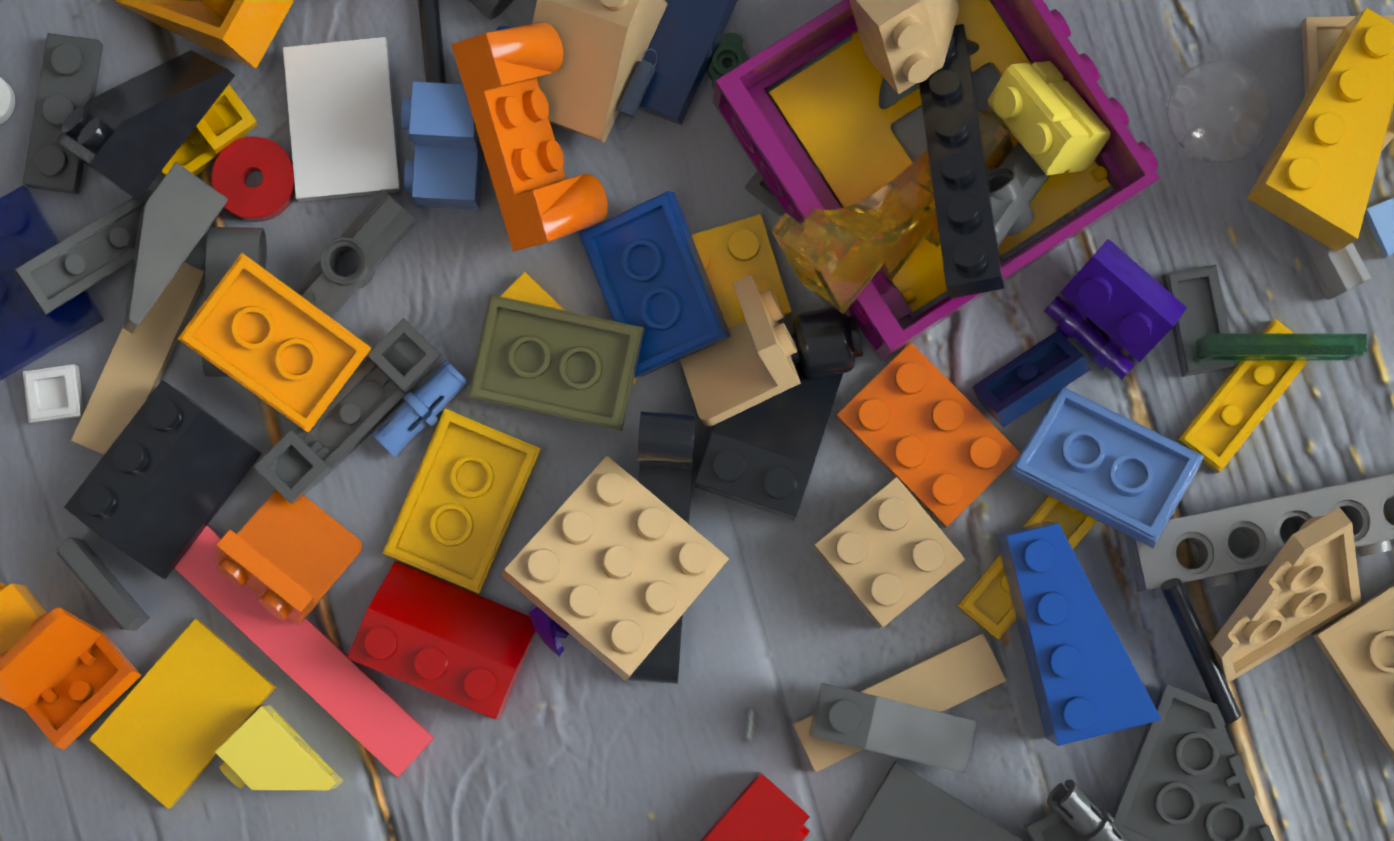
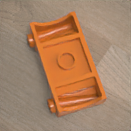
M536 22L487 32L451 44L513 252L554 241L604 221L608 211V200L600 181L591 174H581L566 179L563 168V152L560 145L555 141L548 118V101L538 84L537 78L556 72L563 63L562 41L553 26L547 22Z

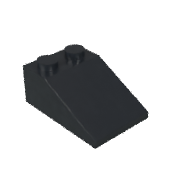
M190 50L88 100L83 107L73 110L65 119L62 125L63 133L57 142L105 179L138 201L235 75L227 68Z
M796 364L794 366L800 379V384L715 424L695 481V488L794 521L814 466L843 373L809 379L803 374L800 364Z

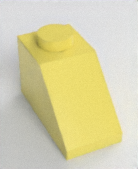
M271 705L261 706L215 751L224 761L219 766L220 770L240 789L247 785L251 790H331L337 788L344 781Z

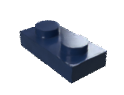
M1057 330L972 386V389L980 404L1004 428L1090 371L1084 355Z

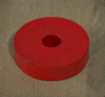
M262 137L238 139L226 146L214 162L211 175L212 188L229 199L224 208L239 219L249 222H262L275 218L287 209L295 196L293 161L283 148L269 139ZM255 171L261 172L263 174L262 183L257 187H248L246 184L248 175Z

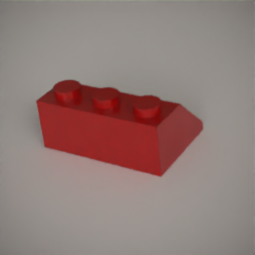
M395 561L367 608L347 658L496 720L500 719L536 630L530 616Z

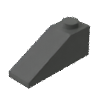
M175 162L167 175L160 172L142 195L147 202L139 215L124 329L131 334L137 329L229 200L177 162Z
M821 683L809 735L965 773L977 721Z

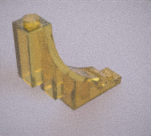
M985 109L982 113L978 111L986 168L989 171L1001 166L1013 150L1009 129L1004 124L1003 119L996 113ZM928 148L902 173L867 198L836 210L814 208L802 224L785 213L771 230L802 285L843 314L877 271H880L892 280L924 239L936 247L940 245Z

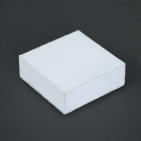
M71 364L23 371L28 422L35 425L82 417L84 404L79 366Z

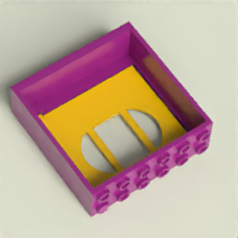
M842 0L715 81L713 104L756 170L763 177L771 193L777 198L786 212L787 218L850 315H855L859 329L881 361L988 292L953 299L947 296L916 317L912 318L910 315L947 291L933 185L927 184L891 130L892 124L922 106L920 88L887 109L879 107V94L883 76L866 57L849 0ZM957 0L959 13L955 25L964 24L967 41L978 47V51L970 55L972 74L985 65L991 64L999 76L1002 77L1005 70L1011 64L1029 63L1032 65L1034 62L1051 61L1063 75V80L1070 83L1111 132L1110 138L1092 165L1085 171L1068 173L1066 170L1063 174H1055L1048 177L1030 202V207L1034 214L1032 223L1021 232L1005 237L998 247L999 255L1002 256L1109 186H1112L1113 191L1003 260L1001 268L1003 282H1005L1143 193L1160 179L1155 171L1158 168V162L1151 149L1142 141L1137 143L1126 127L1129 124V119L1122 105L1114 97L1108 99L1097 83L1100 80V75L1093 61L1085 53L1079 55L1068 39L1071 36L1070 28L1058 10L1053 9L1050 11L1043 0ZM848 37H852V40L771 90L768 93L769 96L765 92L766 89ZM790 128H791V129L795 132V134L797 135L798 141H797V139L795 138V136L793 135V133L791 132ZM1012 133L984 150L986 168L1013 150L1018 140ZM815 164H816V166L818 167V169L820 170L821 176L819 175V173L817 172L816 168L814 167Z

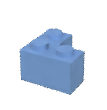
M413 81L412 98L404 97L401 109L402 129H407L408 140L413 141L415 144L414 161L406 160L404 190L412 192V198L417 207L479 210L483 150L463 84Z

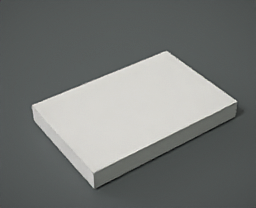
M386 37L283 47L297 201L306 202L376 195L381 190L385 193L401 192L389 50Z

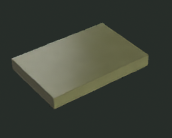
M490 294L468 397L623 431L645 328Z

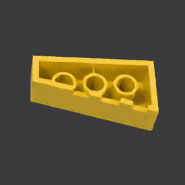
M1366 7L1345 26L1247 196V199L1335 252L1340 251L1359 237L1393 109L1394 23Z

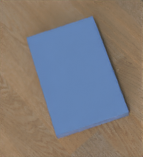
M1064 387L1055 395L1012 467L1011 477L1154 548L1198 471L1204 456Z

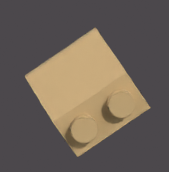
M849 0L866 57L897 94L902 93L916 83L923 82L931 74L943 67L959 13L957 0Z

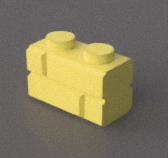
M1051 61L1034 62L1032 65L1029 63L1011 64L1005 70L988 98V105L1046 175L1063 174L1066 170L1068 173L1085 171L1092 165L1111 136L1109 129L1070 83L1063 80V75Z

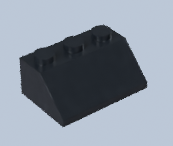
M162 380L64 508L101 538L159 577L166 579L262 453L190 397Z

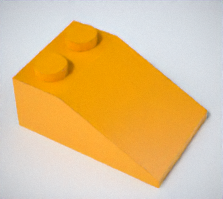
M113 0L118 5L222 57L255 69L294 0Z

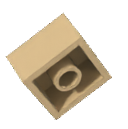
M897 477L812 547L878 629L885 627L965 560Z

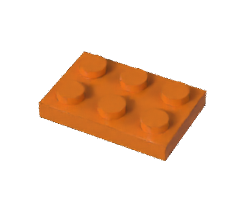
M911 342L835 416L895 478L897 477L907 490L945 528L1021 454Z

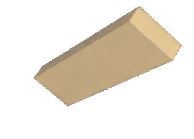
M184 262L134 333L131 334L125 330L123 325L71 441L105 455L158 386L179 340L177 338L182 333L203 288L205 270Z
M981 633L860 692L943 712L1006 682V679L984 633ZM814 714L792 724L815 772L864 750L809 735Z

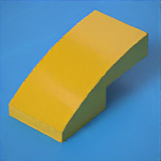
M229 84L161 172L165 175L177 162L197 176L215 162L220 152L226 146L238 139L244 138L258 125L257 120Z

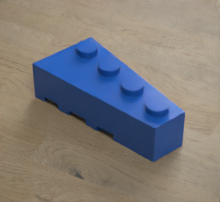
M1042 522L996 534L1045 738L1055 745L1061 746L1162 720L1059 523Z

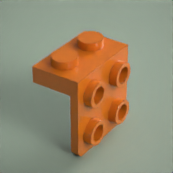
M275 490L237 534L229 529L216 544L215 561L219 563L217 566L218 570L228 580L239 587L245 584L261 597L259 602L272 615L283 621L287 617L295 625L299 626L360 555L362 543L355 535L307 497H301L292 505Z
M55 608L38 617L30 626L29 632L9 651L0 654V698L24 709L50 742L62 750H65L142 676L105 632L62 608Z

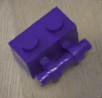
M1107 239L1060 292L1075 307L1072 309L1060 297L1056 296L1044 309V312L1058 324L1055 329L1066 339L1072 336L1094 355L1091 361L1103 370L1107 367L1122 380L1136 364L1125 356L1121 350H1126L1140 363L1175 326L1187 307L1111 240ZM1088 317V318H1089L1091 321H1093L1099 328H1101L1107 335H1109L1110 338L1107 340V339H1106L1102 334H1100L1094 327H1092L1085 319Z

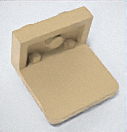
M752 274L732 283L745 321L728 328L731 337L680 359L697 414L705 426H713L801 383L791 355L797 352L796 346L785 324L779 325L778 320L784 318L782 309L772 290L768 289L762 292Z

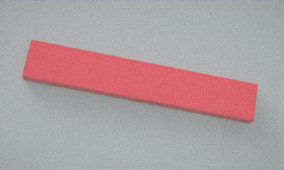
M207 525L175 566V569L397 778L400 777L435 737L361 667L348 659V655L307 617L299 626L295 625L287 617L284 621L280 620L262 606L259 602L261 597L244 584L242 587H239L228 580L218 570L217 566L219 563L215 561L216 544L222 537Z

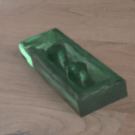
M1206 334L1196 340V359H1200V361H1352L1367 353V334Z

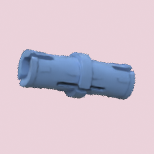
M445 360L433 375L414 393L409 390L402 397L405 402L372 435L396 458L427 424L432 427L439 420L436 415L470 383Z

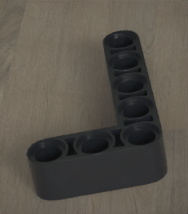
M641 411L637 455L639 464L638 482L689 524L696 415ZM683 615L627 680L678 684Z

